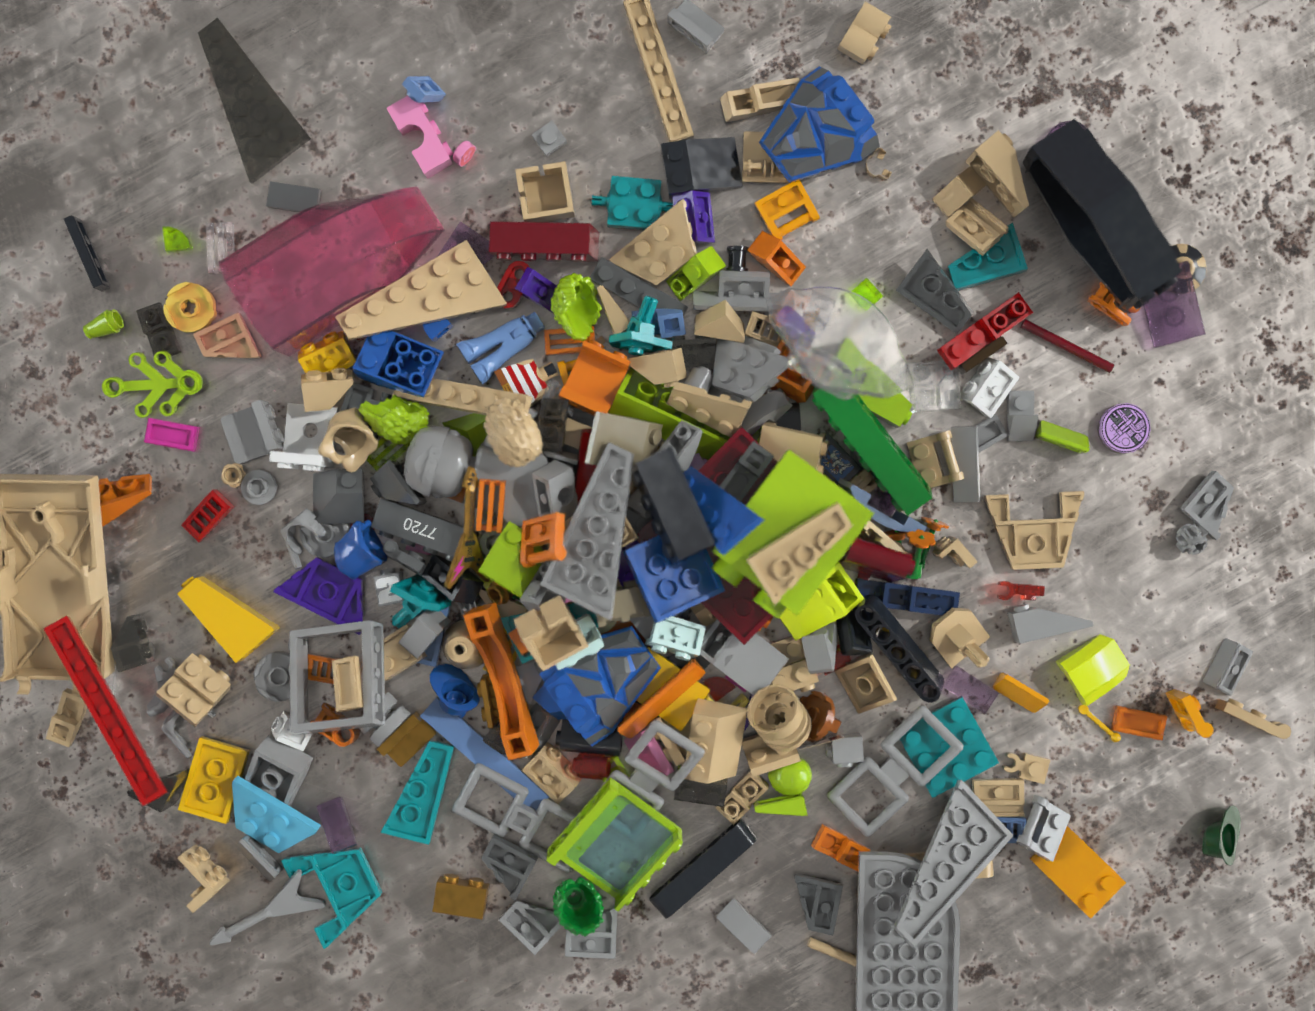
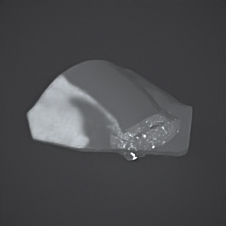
M813 287L808 289L788 288L766 299L770 325L777 331L791 351L787 357L790 367L800 373L805 379L808 378L816 387L824 389L827 393H831L842 400L852 399L855 394L888 399L908 390L907 362L900 352L893 327L885 315L866 298L841 288Z

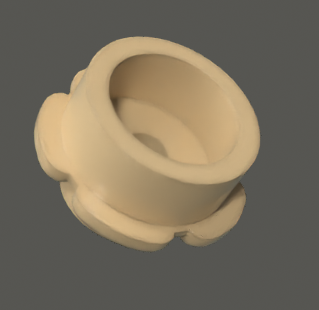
M227 464L222 469L221 478L224 484L236 488L241 485L246 472L243 471V466L240 464Z

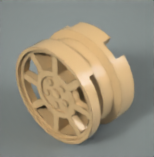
M865 468L849 481L867 493H870L878 486L875 482L876 477L874 478L871 474L872 470L868 473Z

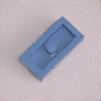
M408 76L402 83L408 90L407 95L415 102H440L446 95L430 76Z

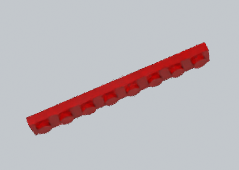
M66 615L43 628L142 806H146L168 793L71 618Z

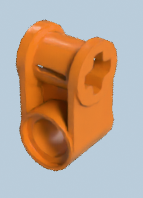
M323 703L321 705L322 710L318 716L310 722L346 719L347 717L342 715L341 712H337L336 708L332 705ZM359 728L348 729L351 733L349 740L343 739L341 730L320 732L319 734L324 735L336 745L345 747L358 739L360 730Z

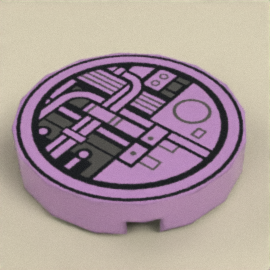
M1129 403L1117 404L1107 409L1099 422V436L1103 444L1114 452L1129 453L1140 449L1147 442L1151 431L1150 420L1146 413L1138 406Z

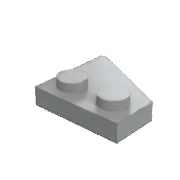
M1212 470L1179 509L1198 526L1201 525L1212 539L1218 540L1221 535L1218 532L1222 518L1226 517L1227 503L1231 499L1234 487L1217 471Z
M518 900L499 918V921L534 955L561 927L557 916L554 915V911Z
M613 908L602 913L604 922L600 923V926L594 933H590L586 937L581 936V934L576 936L566 930L565 957L615 959L617 911Z

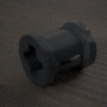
M727 247L729 263L726 271H748V268H746V253H748L749 247Z

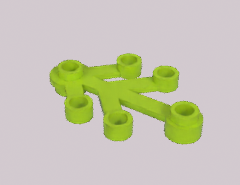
M167 351L157 352L154 355V362L158 366H164L176 378L164 377L146 361V356L143 353L136 352L129 356V364L141 370L150 379L123 381L119 377H110L102 383V391L106 396L114 398L122 395L124 391L152 390L143 402L135 406V414L140 418H145L152 413V407L167 389L177 388L171 398L160 405L161 414L171 416L176 413L177 405L186 394L193 395L201 390L203 380L198 372L194 370L184 371L171 360V355ZM160 354L165 355V357H166V362H165V363L160 362V360H159V355H160ZM136 355L141 358L140 364L134 362ZM188 377L194 380L193 386L187 384ZM113 382L118 383V391H115L112 388ZM166 404L171 405V413H168L165 410ZM141 405L147 408L146 414L140 412Z

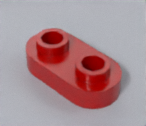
M514 261L505 271L497 289L503 298L506 293H511L513 297L510 301H506L507 306L502 308L512 309L519 304L523 294L515 289L520 280L515 277L517 271L525 272L526 268L529 267L527 263Z

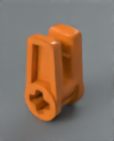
M1100 282L1099 289L1088 298V302L1120 325L1128 326L1132 319L1127 313H1124L1115 306L1114 301L1119 305L1120 303ZM1133 306L1127 311H1129L1130 313H1136L1140 310V308L1136 310Z

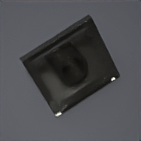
M190 768L160 777L168 793L146 806L161 813L176 804L184 790ZM133 788L127 791L129 797L139 801Z

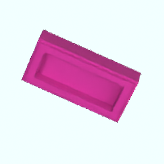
M148 418L144 442L195 452L200 427Z

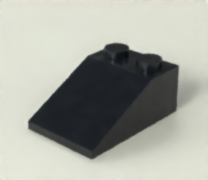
M735 137L685 139L661 143V155L669 200L674 195L692 190L712 193L743 187Z

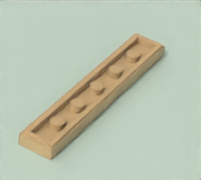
M624 0L623 5L669 142L694 138L649 0Z

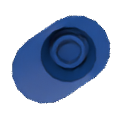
M441 664L433 668L430 673V684L439 697V705L445 713L458 716L461 719L469 710L477 707L480 702L477 689L460 668L451 664Z

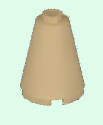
M465 620L452 624L446 630L442 640V650L446 659L453 666L460 669H474L482 665L484 661L470 639Z

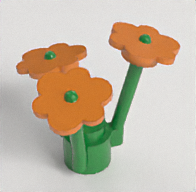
M921 517V520L927 523L926 527L930 528L929 532H924L920 529L909 532L892 529L884 532L888 537L899 542L901 545V540H904L906 538L905 535H907L909 543L917 547L916 553L912 554V560H915L913 573L911 575L907 574L906 578H921L930 546L935 545L936 542L934 540L935 531H941V528L948 529L949 526L946 523L940 522L937 519Z

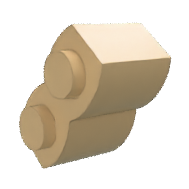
M865 1L837 50L862 65L866 59L871 61L878 50V47L875 46L879 37L884 40L892 27L888 24L891 16Z

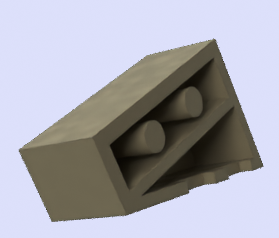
M635 579L623 582L624 586L616 587L612 620H608L596 613L599 627L607 626L606 623L620 620L621 622L630 621L631 618L651 616Z

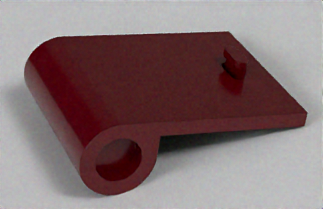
M857 537L845 552L844 557L838 561L844 569L858 573L857 578L869 581L870 577L889 583L905 579L907 574L911 575L915 567V560H912V554L867 542Z

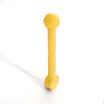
M1079 705V713L1087 715L1111 736L1113 742L1120 741L1121 736L1119 733H1114L1089 711L1088 706Z

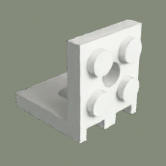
M288 403L283 452L270 451V461L278 462L277 467L299 469V464L303 465V470L324 472V467L334 468V462L328 457L320 455L318 449L326 434L329 421L339 412V408L332 407L330 410L305 412L304 404ZM310 423L315 424L318 429L317 434L312 438L305 434V428ZM333 441V447L336 450V442Z

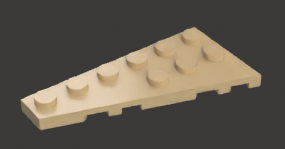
M465 240L335 316V319L347 338L354 340L385 331L399 330L417 324L422 325L459 317V315L472 312L477 313L490 308H500L507 306V303L468 241Z

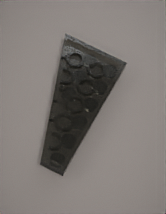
M217 17L199 31L198 35L249 182L253 184L311 138Z

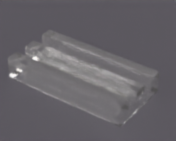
M206 223L208 273H236L233 223ZM214 228H217L219 267L216 268ZM224 228H226L228 267H225Z

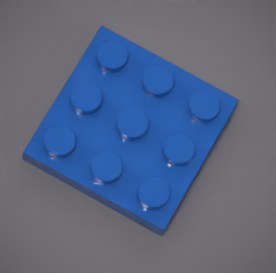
M656 536L623 551L655 623H659L725 591L718 573L711 569L714 564L707 549L674 564L664 556L662 551L663 543L660 536Z

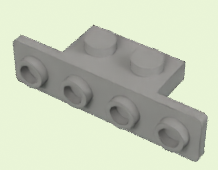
M719 271L718 291H694L693 309L704 311L726 300L734 311H771L781 313L785 309L794 311V297L792 293H769L770 272Z

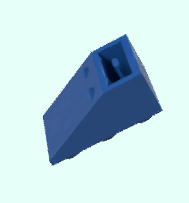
M390 330L367 336L353 366L356 377L375 385L424 398L444 352Z

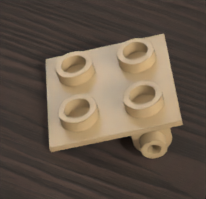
M743 132L742 182L789 183L759 144L765 132Z

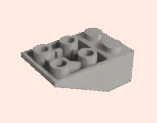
M718 619L704 635L700 651L701 656L753 696L759 690L769 686L789 660V658L758 634H755L743 645Z

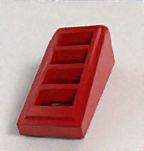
M213 489L181 526L200 543L235 506L217 489ZM213 501L222 508L220 511L211 504ZM208 508L215 517L211 518L204 510ZM200 514L209 522L207 526L198 518ZM193 521L203 529L201 533L191 525Z

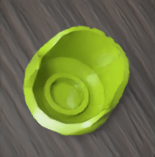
M800 758V762L770 771L768 778L771 786L782 795L794 796L802 794L812 780V771L808 762Z

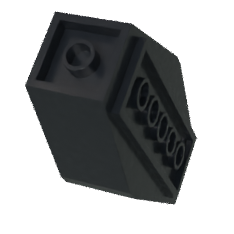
M1074 118L1031 146L1022 162L1026 168L1025 173L1030 175L1068 243L1120 303L1119 308L1123 307L1127 311L1134 306L1137 310L1148 303L1150 299L1156 295L1159 296L1178 282L1176 277L1182 272V269L1176 260L1177 253L1156 225L1135 186L1104 152L1088 128L1085 130Z

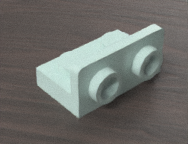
M671 616L659 623H653L650 638L646 639L645 645L652 647L651 650L656 653L666 654V652L674 653L677 659L690 661V658L700 655L706 626Z

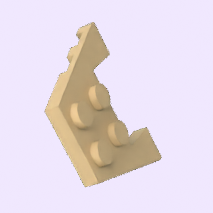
M1084 491L1059 492L1060 518L1012 521L1010 520L1009 494L984 495V500L1012 570L1064 568L1072 540V532L1079 516L1078 511L1081 501L1084 498Z

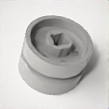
M389 692L385 694L386 725L359 728L364 734L373 728L375 729L369 739L377 747L388 739L411 715L403 705L391 712L397 700Z

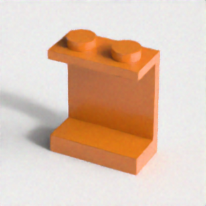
M591 340L590 343L584 341L568 380L559 393L558 400L595 416L596 411L608 413L631 361L626 360L627 356L618 351L611 353L604 350V346L596 341Z

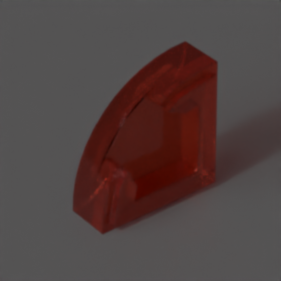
M712 676L701 681L702 684L710 689L709 694L715 702L736 688L733 683L723 677Z

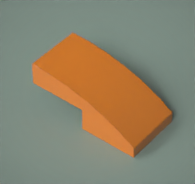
M824 824L821 825L811 844L813 849L834 858L837 862L858 871L859 852H870V849Z

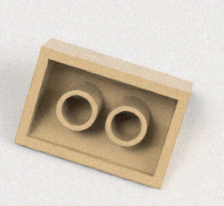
M700 698L697 699L689 740L705 750V754L685 779L709 784L736 776L747 708ZM687 751L686 760H687V759L690 757V755L692 754V753H690L689 751Z

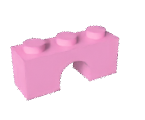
M406 96L387 107L389 114L402 135L414 130L424 133L422 145L413 150L412 154L427 179L453 165L450 159L453 152L446 141L441 143L437 135L441 131L434 119L430 122L427 119L425 113L429 110L424 103L415 102L409 96Z

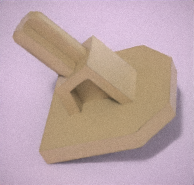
M951 608L932 624L929 641L951 669L966 656L978 668L985 667L989 661V657L979 646L989 639L990 636L971 610L967 608Z

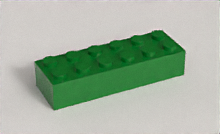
M839 369L814 387V399L812 401L821 412L825 410L828 413L830 425L836 432L842 431L847 447L852 452L857 451L859 453L860 463L868 473L871 470L876 477L875 482L883 492L888 490L891 494V502L899 513L904 511L909 516L933 498L931 487Z

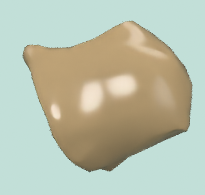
M351 408L336 413L329 421L318 453L328 457L335 464L341 463L348 472L352 473L358 470L365 463L368 456L377 449L378 440L373 436V432L369 429L367 422L364 421V416L361 415L359 409ZM333 441L342 446L345 455L336 453Z

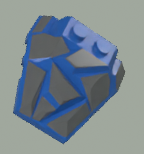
M820 66L799 81L795 90L759 141V144L789 183L818 175L821 171L838 169L848 163H858L880 147L878 135L871 127L875 123L873 116L842 76H833L829 70Z
M632 626L602 634L604 647L600 648L594 655H587L579 659L571 667H564L558 670L556 665L542 671L538 663H534L549 694L578 733H581L583 738L592 747L614 732L618 724L661 669Z

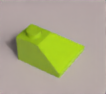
M509 521L478 572L521 598L543 562L536 563L535 566L525 568L521 565L522 529ZM540 546L534 547V553L544 551Z

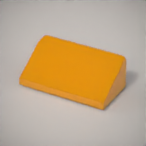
M1003 672L999 674L992 686L995 691L1032 713H1036L1049 703L1048 698Z

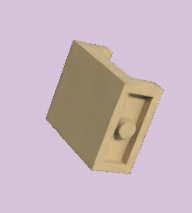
M766 421L762 425L759 444L774 455L773 458L777 462L790 449L821 474L824 473V466L821 465L822 456L826 457L829 447V441H825V433L817 435L777 426V422Z

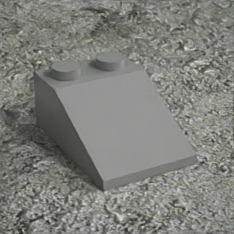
M268 735L255 750L245 780L291 806L307 775L313 757L296 748L278 742L273 736Z

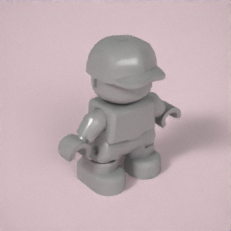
M530 408L529 414L532 415L531 418H534L538 411ZM428 426L421 428L415 434L406 453L404 468L405 481L412 489L428 497L430 494L435 498L454 497L463 488L462 482L468 466H472L475 468L478 482L480 478L506 481L503 520L506 523L510 521L521 529L524 520L539 517L532 472L554 460L572 467V470L574 464L577 465L578 462L577 454L562 450L546 449L534 461H530L525 466L510 467L498 459V455L494 453V449L487 441V436L484 442L480 444L476 457L472 456L473 447L470 440L460 435L459 432L450 430L449 427ZM485 485L482 524H487L489 485ZM495 486L493 514L497 516L500 486ZM476 487V492H475V517H474V527H475V528H476V520H477V506H478V492H479V487ZM481 530L480 548L484 554L488 555L493 546L488 543L487 538L492 535L499 537L501 533Z

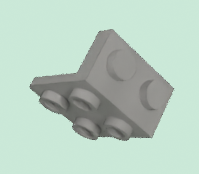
M258 400L252 402V407L223 416L221 419L232 456L237 464L270 454V451L283 450L282 442H284L281 430L276 426L274 420L276 418L275 411L267 401Z

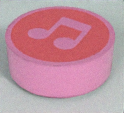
M469 141L462 142L453 154V161L460 167L465 166L473 157L476 147Z

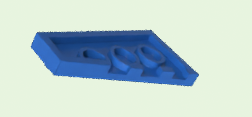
M690 466L684 472V476L714 540V545L723 555L728 553L764 521L760 516L694 467Z

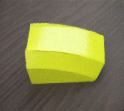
M1101 634L1055 661L1075 690L1077 698L1085 706L1102 697L1126 678L1130 666L1115 640Z

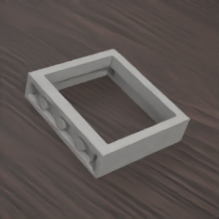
M369 620L290 631V639L288 641L290 665L288 672L290 675L289 700L291 715L289 717V724L292 733L310 734L386 725L382 623ZM362 632L364 717L309 723L308 638Z

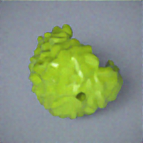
M575 273L564 276L559 280V284L555 287L551 298V311L555 315L554 319L558 321L559 325H562L563 330L568 336H571L573 340L585 341L587 337H590V333H593L591 326L596 324L597 319L600 318L602 307L597 301L596 295L598 292L595 289L594 283L591 282V278Z
M393 395L391 399L386 398L385 401L380 402L378 405L365 401L361 403L359 412L364 416V421L368 422V425L372 427V430L378 436H383L393 444L399 445L411 443L415 434L421 428L427 427L430 414L427 408L418 402L407 401L405 398L397 397V395Z

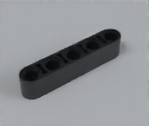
M875 595L864 596V600L859 603L855 612V618L917 695L925 702H936L940 698L944 686V678L883 602ZM864 608H870L873 613L867 612ZM880 627L887 628L889 632L881 630ZM896 646L902 647L904 651L898 650ZM911 666H917L920 670H916Z
M740 818L661 885L649 897V901L665 919L669 918L749 849L758 837Z

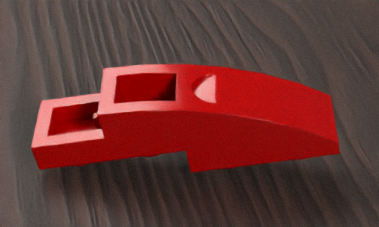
M1018 292L937 349V352L949 369L953 370L1027 318L1033 311Z

